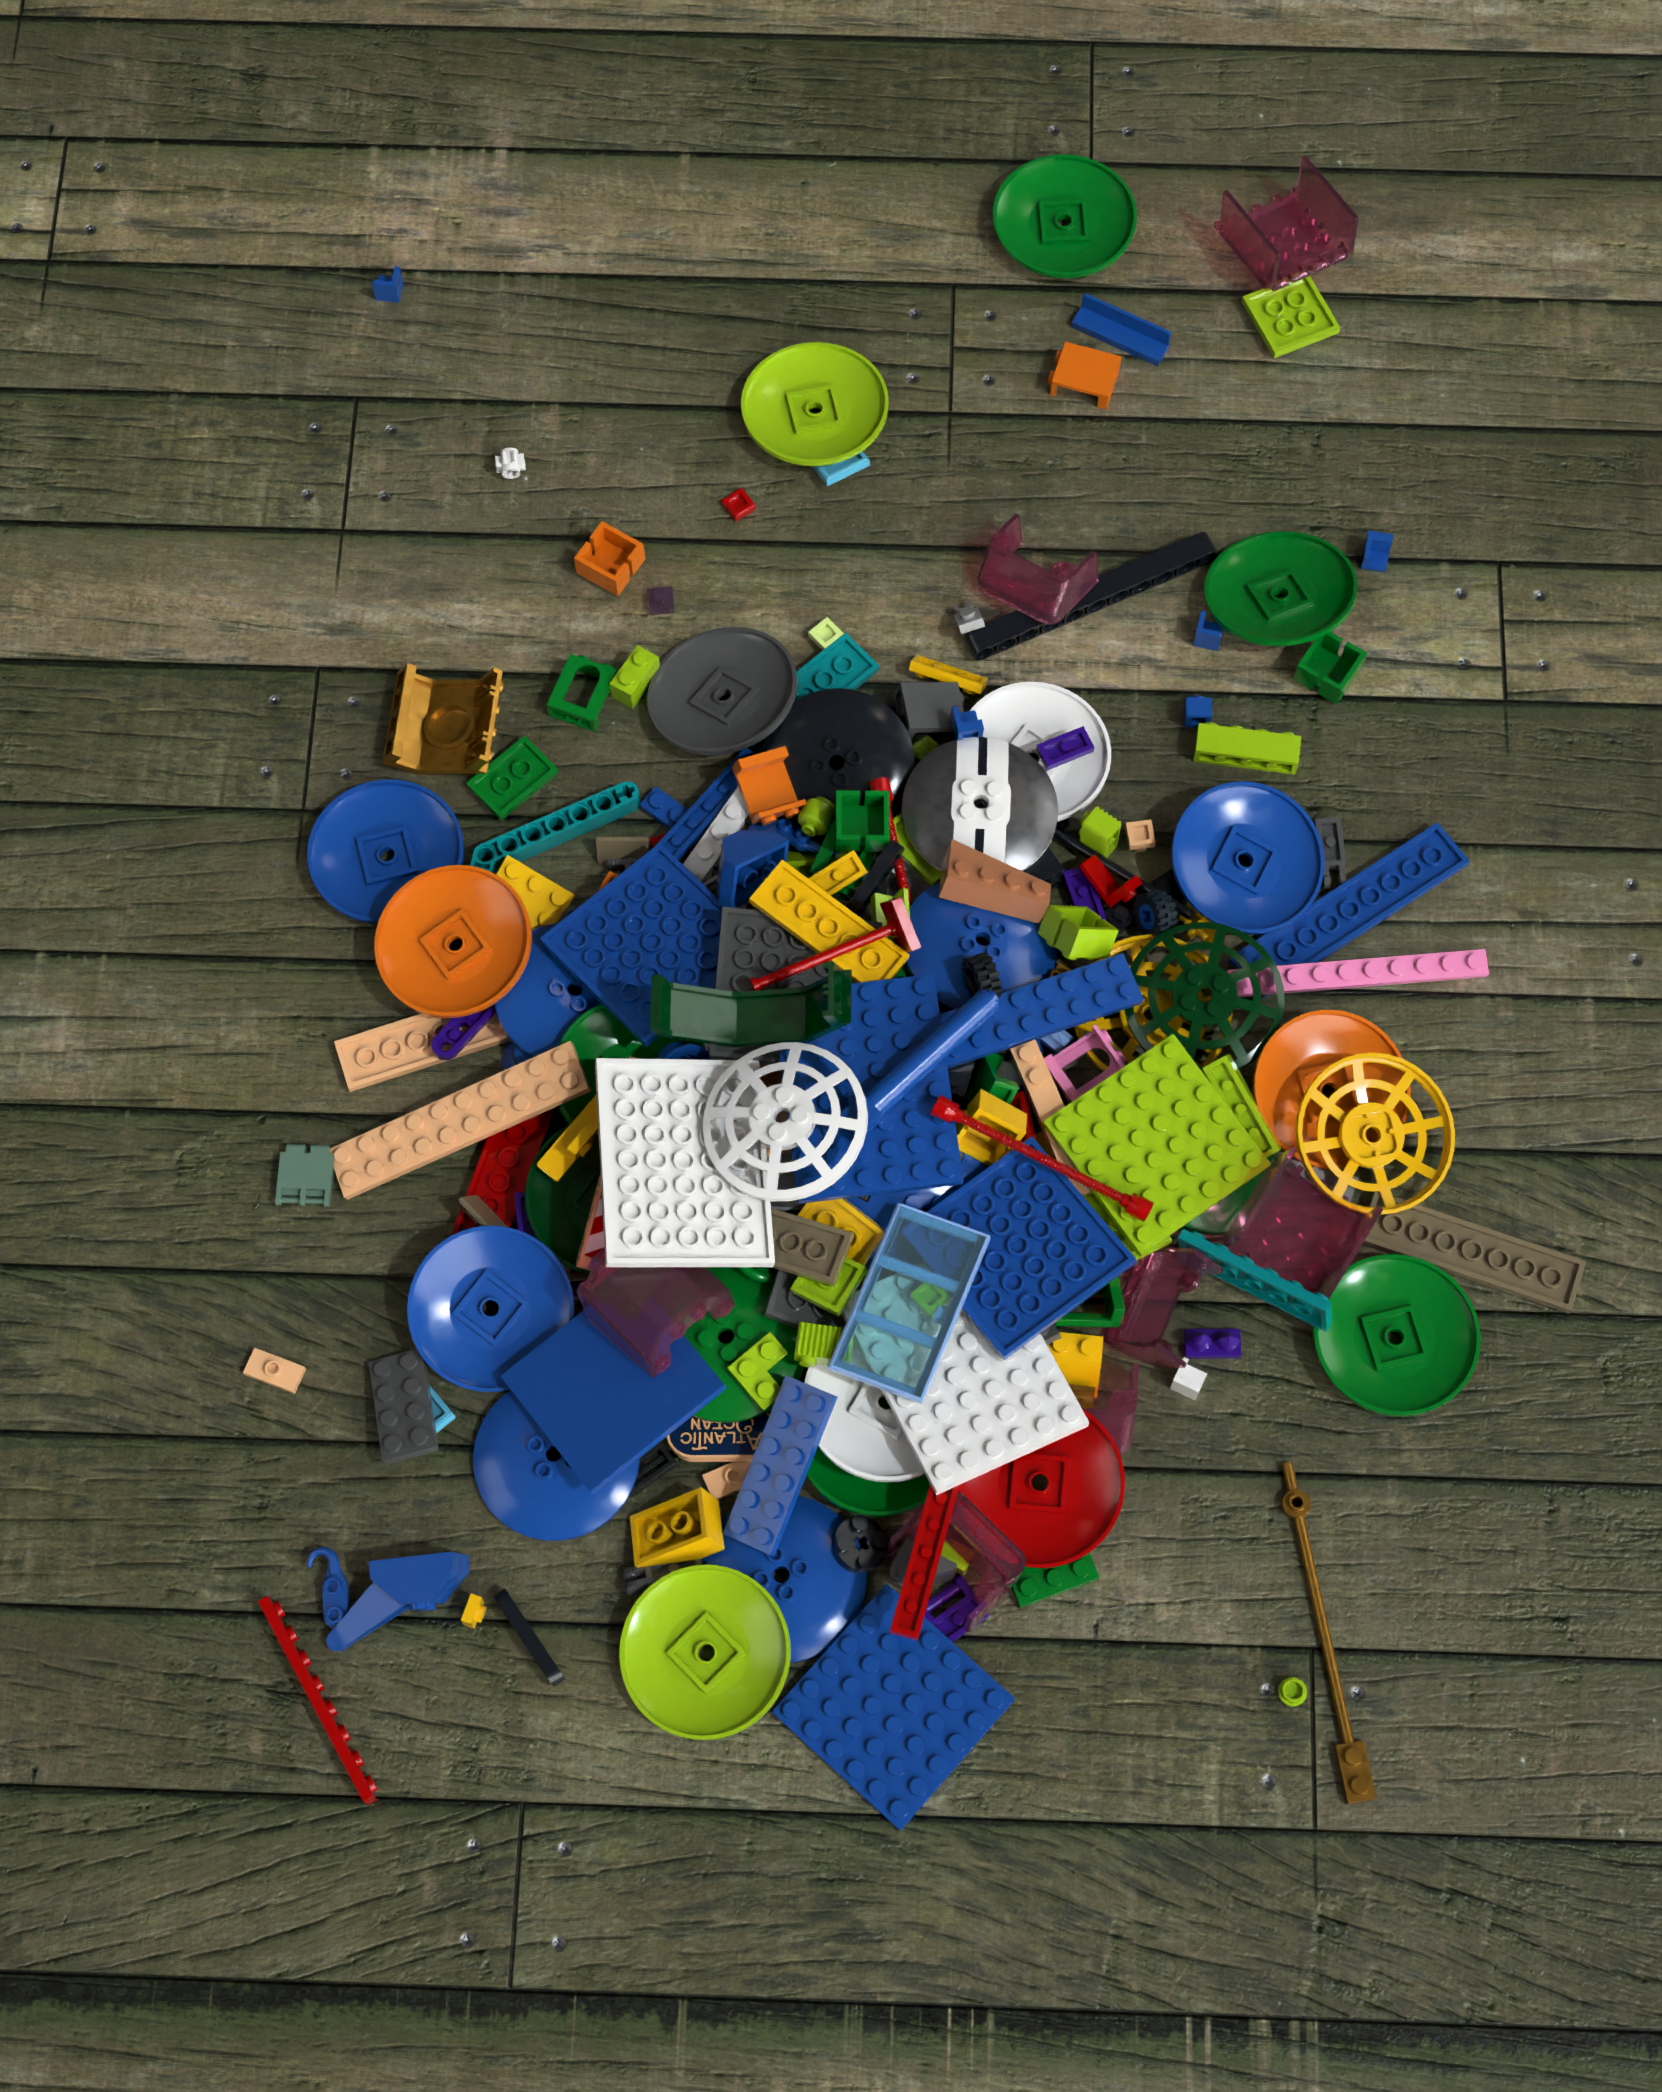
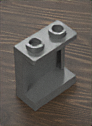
M901 682L893 694L896 714L905 726L910 739L912 740L916 733L953 732L955 739L950 719L951 707L957 705L959 713L964 712L963 693L959 690L958 682Z

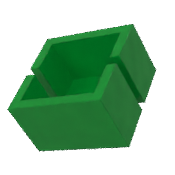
M1330 632L1314 640L1297 665L1293 680L1312 691L1315 687L1318 688L1317 694L1338 704L1362 669L1367 652L1347 641L1342 656H1338L1343 638Z
M836 790L835 851L851 852L854 850L859 852V848L864 847V852H883L890 840L889 791H865L864 806H859L860 791Z

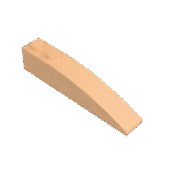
M1034 1039L1010 1048L1012 1064L1024 1092L1028 1094L1029 1103L1053 1158L1072 1168L1071 1163L1042 1125L1044 1120L1065 1106L1036 1040ZM1068 1178L1082 1196L1092 1193L1086 1185L1084 1186L1080 1182L1078 1183L1077 1180L1074 1181V1179Z

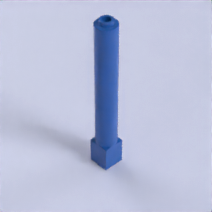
M980 989L865 1094L868 1110L866 1134L881 1122V1117L1000 1009L998 1004L1000 1000L992 990ZM856 1099L841 1112V1117L857 1119ZM843 1129L852 1139L854 1138L855 1131Z

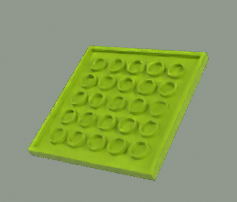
M1174 1034L1042 1123L1074 1169L1080 1171V1173L1082 1172L1083 1175L1086 1174V1176L1096 1179V1181L1098 1180L1099 1183L1102 1182V1184H1106L1112 1187V1189L1114 1188L1115 1191L1118 1190L1121 1194L1127 1193L1132 1196L1135 1193L1154 1202L1148 1217L1143 1222L1124 1212L1125 1208L1120 1206V1203L1116 1202L1115 1199L1112 1200L1109 1196L1106 1197L1102 1193L1100 1194L1099 1191L1096 1192L1093 1188L1090 1189L1139 1257L1271 1166L1263 1152Z

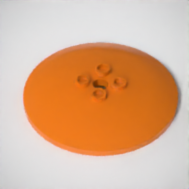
M469 865L438 867L408 881L387 903L376 928L374 940L375 960L386 986L396 998L409 1008L428 1016L440 1018L468 1016L497 1003L518 982L526 968L531 953L532 927L528 911L518 893L498 875ZM453 940H462L463 944L459 950H450L449 947Z
M1340 1010L1312 1011L1295 1017L1282 1025L1262 1048L1253 1076L1254 1100L1282 1150L1302 1163L1295 1134L1296 1117L1300 1102L1316 1076L1328 1066L1356 1054L1382 1053L1402 1058L1393 1041L1372 1022L1361 1016ZM1363 1063L1364 1079L1382 1080L1396 1086L1405 1073L1385 1064ZM1352 1066L1344 1067L1332 1073L1318 1086L1317 1090L1322 1093L1323 1086L1330 1085L1335 1092L1344 1085L1353 1082ZM1409 1086L1405 1093L1411 1098V1087ZM1366 1088L1368 1103L1384 1104L1390 1093L1380 1089ZM1355 1090L1343 1095L1337 1100L1335 1105L1348 1113L1357 1106ZM1311 1098L1303 1118V1142L1317 1140V1122L1322 1108ZM1399 1100L1393 1111L1397 1114L1402 1124H1405L1409 1110ZM1328 1114L1325 1124V1139L1339 1137L1341 1122ZM1368 1128L1366 1130L1367 1140L1372 1143L1377 1141L1378 1135L1374 1129ZM1342 1148L1329 1149L1328 1152L1333 1162L1340 1170H1344L1349 1158L1344 1154ZM1320 1151L1306 1153L1311 1167L1330 1170L1325 1164Z

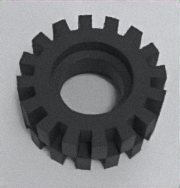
M982 952L964 958L962 962L963 980L966 981V989L970 991V997L980 989H985L986 991L990 989L1000 998L1002 995V987L1000 985L1002 983L998 977L1000 975L999 971H996L995 962L992 963V957L987 952Z

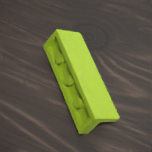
M1225 1055L1203 1067L1202 1069L1212 1086L1267 1158L1281 1150V1146L1278 1144L1260 1112L1253 1094L1231 1055Z

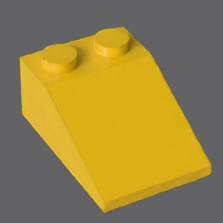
M702 1487L629 1516L634 1564L637 1568L702 1559L725 1549L719 1500Z

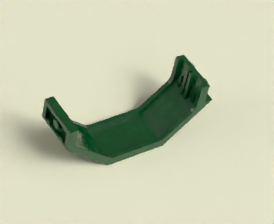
M823 962V969L828 973V976L805 987L743 992L672 983L663 975H651L650 1029L660 1037L735 1048L766 1046L782 1042L809 1043L851 1023L852 969L840 970L835 962Z

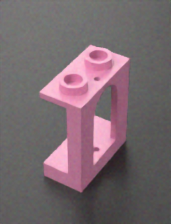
M1096 1024L1092 1026L1093 1031L1055 1056L1050 1054L1044 1058L1054 1083L1069 1104L1122 1069L1128 1063L1121 1051L1115 1052L1110 1045L1112 1039L1104 1028L1100 1030ZM1092 1049L1104 1050L1110 1058L1108 1068L1076 1090L1062 1069Z

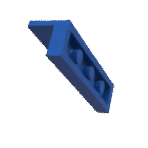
M1086 293L1082 297L1081 308L1073 319L1071 328L1157 367L1169 349L1171 338L1169 330Z

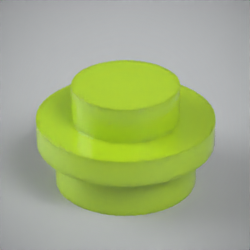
M1289 1677L1279 1685L1278 1695L1285 1705L1296 1707L1305 1701L1307 1687L1302 1680Z

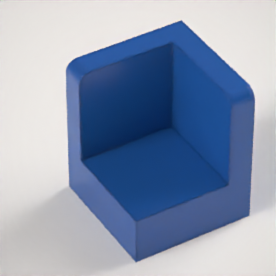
M394 267L393 276L379 275L378 280H373L372 287L377 301L400 302L404 284L400 267Z
M1368 530L1364 543L1361 569L1377 572L1386 571L1393 534Z
M1201 610L1193 646L1218 651L1223 628L1218 623L1205 621L1206 611Z
M957 705L951 707L950 719L957 741L969 737H983L982 719L978 720L976 711L959 713Z

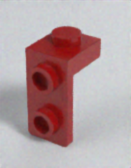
M1096 855L1091 856L1079 865L1085 877L1092 883L1109 907H1112L1121 899L1126 903L1137 894L1134 889L1142 884L1139 877L1135 875L1120 887Z

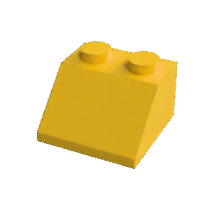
M1059 1332L1061 1339L1047 1346L1067 1383L1095 1387L1094 1399H1097L1104 1337Z

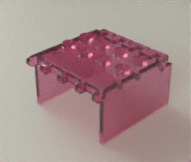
M1306 155L1301 157L1298 187L1291 188V195L1282 198L1277 194L1273 196V203L1264 207L1257 203L1253 205V212L1247 214L1231 193L1225 190L1223 191L1220 220L1214 222L1217 232L1264 289L1270 288L1273 292L1288 286L1289 281L1293 284L1310 276V273L1315 274L1330 267V263L1335 265L1348 259V253L1350 254L1354 251L1359 217Z
M1291 1147L1283 1153L1281 1151L1276 1153L1270 1162L1271 1166L1266 1169L1224 1236L1222 1245L1226 1246L1231 1253L1239 1257L1245 1254L1253 1260L1255 1265L1263 1269L1265 1267L1271 1268L1279 1274V1277L1287 1281L1295 1280L1305 1290L1313 1294L1314 1292H1319L1329 1299L1383 1209L1378 1206L1366 1214L1360 1213L1357 1215L1350 1209L1332 1201L1317 1186L1300 1176L1304 1169L1303 1166L1299 1164L1294 1171L1287 1167V1164L1296 1152V1149ZM1345 1195L1342 1196L1343 1199L1348 1201V1197H1346Z

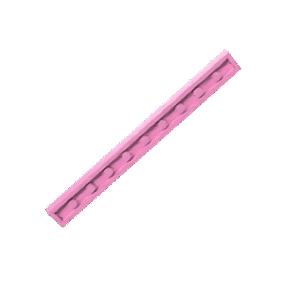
M1485 949L1277 966L1284 986V994L1481 978L1489 975ZM1268 967L1257 972L1261 995L1277 994L1270 968ZM1230 969L1227 972L1231 974L1238 969ZM1249 977L1235 983L1237 997L1253 996Z

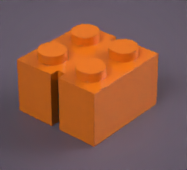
M601 521L589 537L590 543L586 541L574 557L576 573L619 596L630 581V574L634 576L646 559L644 544Z

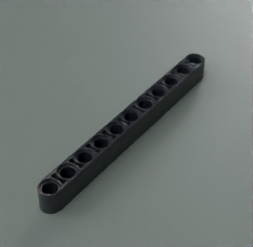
M1200 532L987 622L985 627L965 633L963 641L975 661L984 660L1203 567L1218 557V551L1208 534Z

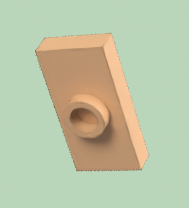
M254 1348L243 1374L295 1394L306 1368Z
M751 1461L731 1462L703 1474L702 1477L709 1493L720 1500L739 1492Z

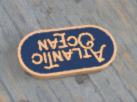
M767 1412L756 1418L734 1423L710 1422L692 1416L667 1436L668 1445L679 1458L688 1462L752 1461L770 1413Z

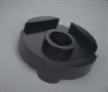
M855 1515L843 1521L834 1531L832 1543L835 1552L833 1554L839 1565L851 1573L872 1572L885 1560L890 1539L875 1521L863 1515ZM854 1539L862 1540L865 1543L866 1550L863 1548L857 1550L855 1548L857 1543Z

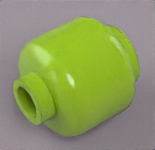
M823 797L808 799L806 801L807 804L803 806L797 817L798 823L802 827L801 830L806 835L812 837L815 835H825L833 819L835 820L834 805Z

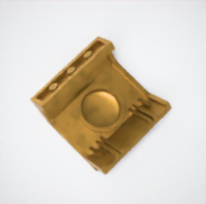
M407 663L397 672L382 763L416 775L487 774L489 762L493 756V749H491L492 740L497 731L495 721L500 710V703H498L499 695L504 686V681L501 680L503 670L493 667L480 679L435 680L416 674L417 666Z

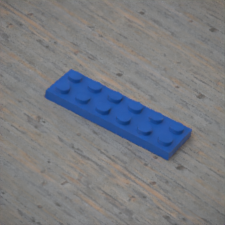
M785 1376L723 1531L724 1535L768 1555L775 1556L838 1396L790 1376Z

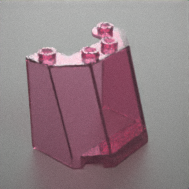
M605 1247L591 1258L588 1265L591 1272L587 1280L580 1283L577 1289V1294L588 1320L653 1378L670 1366L672 1353L669 1345L675 1339L681 1338L692 1324L701 1320L708 1310L713 1318L719 1319L726 1317L735 1306L731 1291L707 1267H606Z

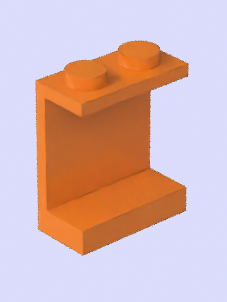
M1065 341L1063 350H1058L1054 364L1057 365L1056 370H1051L1048 378V384L1051 385L1050 395L1055 396L1058 386L1098 396L1097 408L1107 410L1120 371L1122 356Z
M786 746L738 759L732 766L753 825L757 823H762V826L776 822L777 817L784 815L786 819L799 815L800 810L807 804L805 799L797 800L786 770L784 760L789 756Z

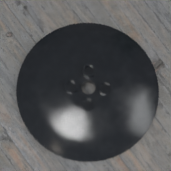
M842 688L825 689L810 693L793 702L784 721L765 738L762 752L786 746L789 756L784 760V764L798 801L823 797L834 805L835 810L836 790L860 791L859 806H864L865 791H870L869 782L876 778L886 777L889 778L893 794V801H890L892 818L902 809L905 785L915 768L913 746L902 721L886 704L877 698L860 691ZM833 757H841L844 760V766L839 770L832 769L829 765L830 760ZM798 815L788 818L792 821V824L802 828L798 823ZM827 833L825 835H815L813 837L815 838V840L824 841Z

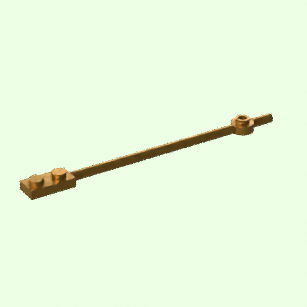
M1283 1463L1281 1465L1287 1493L1282 1499L1281 1508L1287 1517L1294 1519L1343 1744L1335 1745L1334 1750L1346 1804L1376 1800L1377 1797L1364 1740L1354 1742L1306 1526L1305 1516L1310 1510L1311 1501L1304 1491L1298 1490L1293 1463ZM1292 1500H1300L1302 1506L1298 1508L1294 1507L1292 1504Z

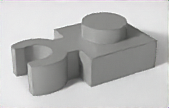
M967 601V606L964 608H958L957 605H954V619L961 634L985 627L978 607L973 608L971 601Z

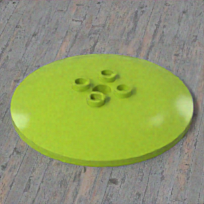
M823 342L792 345L765 358L749 375L741 397L743 422L752 439L770 455L780 460L803 466H824L839 463L865 450L882 431L889 408L887 387L876 367L864 356L847 347ZM819 408L821 412L813 414L809 410Z
M694 1565L681 1568L654 1582L643 1592L631 1608L620 1639L619 1658L621 1674L625 1687L635 1705L643 1715L661 1729L693 1740H715L729 1737L756 1723L769 1711L779 1697L785 1685L790 1667L791 1642L789 1630L783 1613L774 1598L764 1587L748 1575L718 1565ZM704 1645H711L715 1651L714 1657L709 1661H703L699 1656L700 1649Z

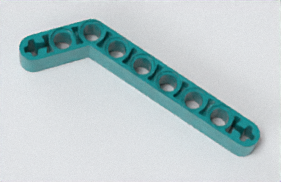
M630 781L619 783L486 841L474 849L470 866L479 867L496 874L507 855L521 862L629 815L640 807L638 787ZM603 805L610 806L607 810L599 809ZM580 815L586 816L584 820H576V817ZM558 825L563 827L558 831L552 830L553 827ZM532 836L539 837L536 841L528 840ZM509 846L516 847L513 851H505V848ZM484 857H492L491 860L487 862L481 861V859Z

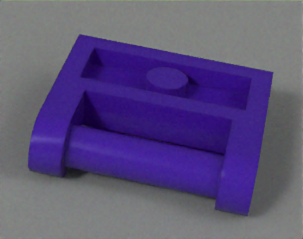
M961 1574L953 1579L954 1582L929 1599L924 1616L952 1642L990 1617L986 1608ZM960 1591L965 1597L933 1619L930 1612Z

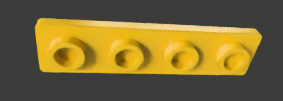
M597 1094L537 1162V1167L556 1182L561 1179L579 1156L584 1157L593 1147L592 1141L599 1135Z

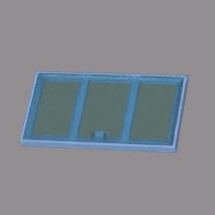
M897 1203L827 1368L836 1373L923 1404L990 1242V1235Z

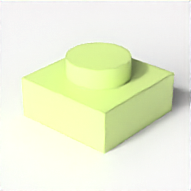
M826 617L808 632V637L823 651L844 633Z

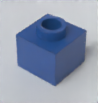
M1200 695L1186 697L1184 727L1198 728L1199 723L1211 722L1212 698H1205Z

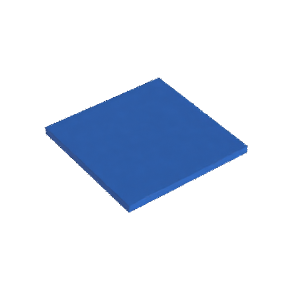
M652 1297L648 1300L638 1320L624 1315L618 1308L608 1302H602L597 1299L500 1376L592 1495L597 1493L727 1389L720 1378Z

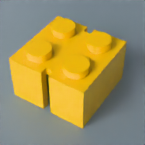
M982 1089L968 1104L967 1110H963L972 1119L975 1118L978 1122L981 1121L985 1125L993 1127L994 1130L997 1129V1131H1001L1007 1134V1136L1009 1135L1010 1138L1013 1137L1016 1141H1020L1026 1134L1027 1114ZM955 1122L959 1150L991 1166L1010 1152V1146L1007 1147L1004 1143L1001 1144L997 1140L995 1141L994 1138L991 1139L988 1135L985 1136V1134H981V1132L979 1133L975 1129L973 1130L972 1127L969 1128L966 1124L963 1125L962 1123Z

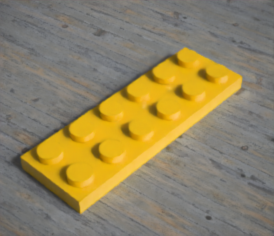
M784 860L780 861L749 898V903L817 954L876 930ZM885 937L828 962H835L840 970L852 969V980L860 983L893 979L907 962L910 954Z

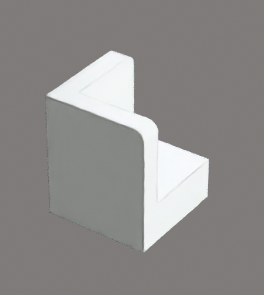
M1184 1357L1170 1389L1196 1400L1207 1373L1188 1365L1189 1359Z

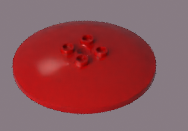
M1082 1409L1089 1421L1088 1427L960 1484L956 1499L962 1518L974 1537L991 1553L1010 1563L1024 1567H1057L1074 1562L1087 1555L1110 1533L1120 1514L1124 1500V1466L1112 1436L1086 1410ZM1041 1474L1047 1477L1048 1486L1045 1490L1037 1491L1032 1487L1034 1476Z

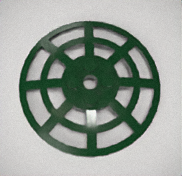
M1193 922L1179 925L1162 932L1149 941L1131 964L1130 970L1137 985L1149 988L1148 1002L1153 1016L1152 1020L1139 1027L1133 1007L1124 1010L1134 1039L1144 1052L1154 1047L1146 1036L1160 1028L1168 1037L1174 1034L1179 1042L1186 1046L1185 1050L1193 1060L1196 1049L1214 1050L1230 1045L1237 1058L1234 1062L1238 1069H1242L1259 1057L1268 1039L1280 1027L1285 1005L1284 986L1280 972L1264 947L1238 929L1211 922ZM1208 928L1216 930L1213 943L1195 942L1180 947L1172 937L1176 933L1191 929ZM1226 932L1249 943L1263 958L1249 964L1238 952L1223 945ZM1162 941L1170 953L1158 964L1152 977L1136 975L1138 967L1145 956ZM1195 950H1211L1207 963L1192 965L1185 953ZM1221 953L1233 958L1242 968L1229 974L1219 967L1218 963ZM1175 959L1183 972L1177 977L1176 981L1160 979L1164 969ZM1268 967L1273 974L1276 985V1009L1261 1004V988L1256 973ZM1249 977L1253 989V1001L1237 997L1235 983ZM1157 989L1172 992L1173 1006L1160 1013L1157 1004ZM1203 989L1208 990L1212 994V999L1206 1002L1201 1001L1197 997V993ZM1234 1008L1249 1011V1016L1245 1022L1234 1032L1227 1020L1233 1013ZM1257 1015L1272 1019L1271 1027L1263 1040L1253 1050L1246 1053L1239 1039L1250 1030ZM1180 1016L1181 1019L1191 1025L1188 1038L1172 1029L1167 1022ZM1218 1025L1224 1035V1038L1213 1041L1199 1040L1202 1028ZM1198 1066L1200 1070L1203 1072V1074L1206 1075L1204 1070L1202 1069L1205 1066Z

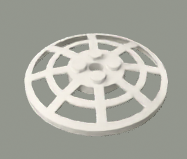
M782 1042L767 1045L751 1051L738 1059L715 1083L704 1110V1143L717 1171L730 1185L742 1193L767 1201L804 1199L834 1184L848 1171L857 1159L867 1132L868 1110L866 1098L852 1070L840 1058L829 1051L799 1042ZM790 1049L787 1062L769 1064L756 1071H753L747 1064L753 1058L768 1052ZM806 1050L821 1055L834 1063L840 1070L825 1077L814 1068L798 1063L801 1051ZM738 1069L745 1079L734 1090L728 1106L713 1107L720 1088ZM784 1070L781 1084L772 1085L767 1088L759 1078L770 1072ZM796 1071L805 1073L818 1081V1083L805 1091L793 1085ZM845 1079H848L856 1097L857 1119L840 1116V1103L833 1086ZM751 1085L758 1094L751 1107H736L741 1094ZM826 1091L831 1103V1115L816 1113L812 1099ZM781 1111H787L790 1113L789 1119L783 1123L777 1122V1114ZM711 1118H725L726 1133L733 1147L722 1159L717 1155L712 1142ZM734 1118H749V1125L752 1131L741 1141H738L733 1120ZM815 1125L829 1126L824 1139L814 1148L808 1138L812 1134ZM838 1128L855 1131L854 1138L847 1152L839 1163L830 1169L821 1156L833 1143ZM759 1141L764 1146L770 1148L769 1162L755 1158L746 1150ZM799 1146L806 1155L792 1162L780 1163L782 1150H789ZM741 1157L743 1161L752 1167L767 1171L766 1188L756 1187L744 1182L732 1174L728 1168ZM812 1163L822 1176L816 1181L801 1187L778 1190L779 1173L796 1171Z

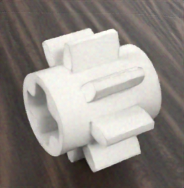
M504 448L500 451V456H495L497 473L502 472L504 478H517L520 476V470H526L524 454H519L515 448Z

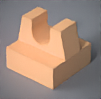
M1151 819L1125 823L1129 850L1143 852L1147 848L1155 847L1156 841Z

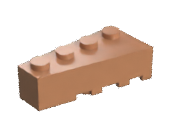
M951 839L943 858L939 898L1038 924L1041 923L1050 903V883Z

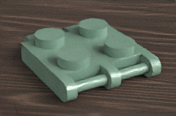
M306 1144L286 1145V1152H280L275 1205L299 1203L300 1206H306V1204H324V1207L331 1206L334 1154L329 1152L330 1145H311L310 1153H307Z

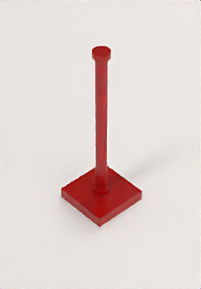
M902 898L889 899L879 903L887 921L886 926L760 978H750L749 983L752 990H760L890 935L893 936L895 944L906 952L921 948Z

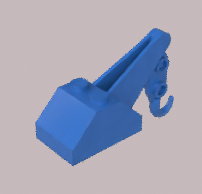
M785 818L778 819L776 822L762 826V823L751 824L748 830H740L723 838L717 879L718 904L723 907L736 908L748 902L749 898L780 861L784 860L787 862L789 843L798 851L809 850L816 855L821 845L815 841L814 837L806 835L801 828ZM834 850L831 857L838 855L841 851Z
M318 1547L307 1558L308 1568L312 1567L313 1560L319 1555L325 1556L328 1560V1569L322 1583L324 1620L332 1630L327 1636L326 1644L332 1651L346 1650L407 1609L418 1611L436 1610L435 1605L445 1604L470 1573L469 1555L456 1552L369 1561L370 1579L373 1583L350 1609L348 1582L340 1568L338 1555L334 1550L328 1547Z

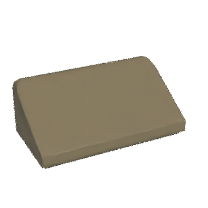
M596 837L598 865H605L606 861L610 859L641 858L650 851L648 837Z
M470 1195L459 1199L461 1209L478 1227L491 1225L508 1227L479 1196Z

